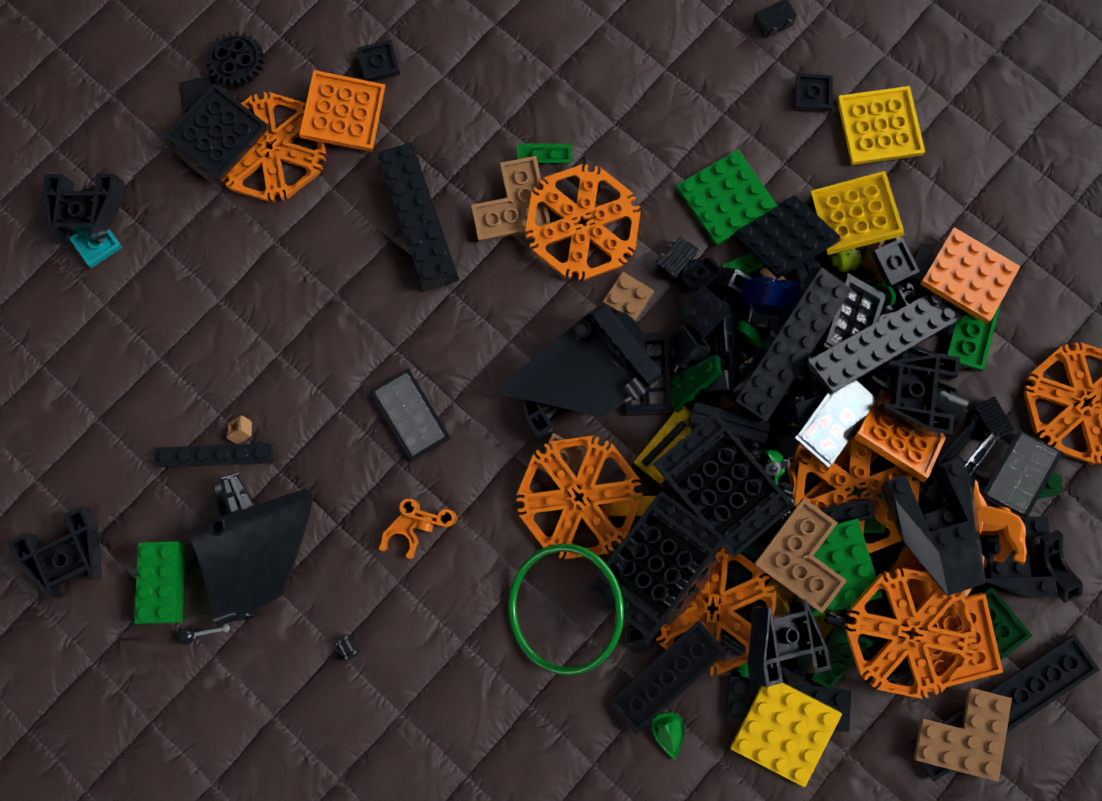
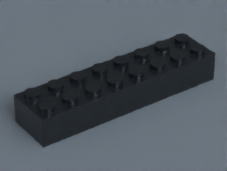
M409 142L378 152L377 154L423 291L427 292L459 281L413 143Z
M811 268L728 399L757 419L767 422L852 289L824 268Z

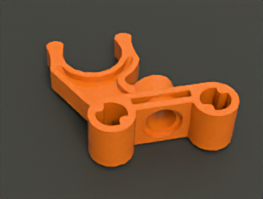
M404 499L400 503L399 508L402 514L383 533L379 549L386 551L389 539L395 534H403L409 539L410 549L406 557L412 559L415 557V551L419 544L417 535L414 533L415 528L432 532L434 524L451 527L456 523L457 515L449 509L441 510L438 515L421 511L420 505L416 500ZM409 502H412L411 506L414 507L411 513H408L406 508ZM450 513L452 520L445 523L443 516Z

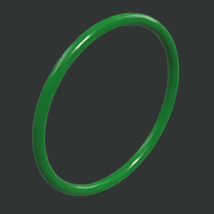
M561 543L546 546L526 559L512 582L508 601L511 628L523 652L539 667L559 675H578L596 668L612 653L618 643L623 627V597L611 569L592 551L573 544ZM555 552H572L592 561L607 578L615 600V625L609 642L593 660L575 667L557 666L538 656L524 639L517 619L516 600L524 575L537 560Z

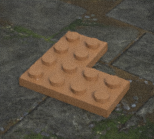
M536 156L500 163L507 198L471 205L479 242L525 233L531 192H533L534 187L538 190L543 189L539 185L541 176ZM540 202L536 208L535 224L537 226H544L550 223L547 206Z
M804 498L801 499L754 562L755 565L800 598L806 599L808 604L821 613L825 611L847 581L813 556L837 525V522Z
M968 688L962 728L921 718L914 760L999 782L1012 698Z

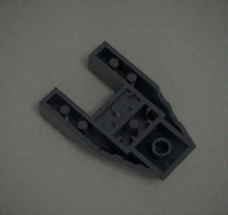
M962 458L943 463L934 470L950 507L923 515L906 475L887 480L880 486L903 544L906 547L908 546L916 556L915 559L930 573L929 576L946 596L986 584L979 520L970 476Z

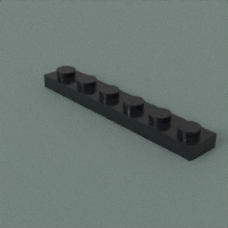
M272 443L156 448V467L158 468L273 463Z

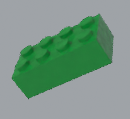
M138 543L134 624L183 623L185 543Z

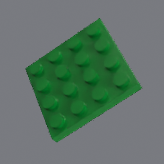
M739 149L676 186L715 246L733 237L734 232L741 229V227L777 207V204Z
M858 518L838 523L813 555L847 580L823 613L808 604L813 616L826 614L828 610L833 612L852 606L876 579ZM877 590L868 601L883 597L881 590ZM795 594L796 599H802V598H800L798 595Z

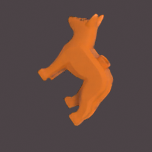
M975 480L972 491L979 520L980 535L999 536L1000 552L994 556L993 561L1004 563L1011 552L1015 550L1013 561L1024 565L1027 555L1025 545L1026 529L1020 516L1012 513L1006 507H998L997 509L987 506L985 499L979 491L978 482Z

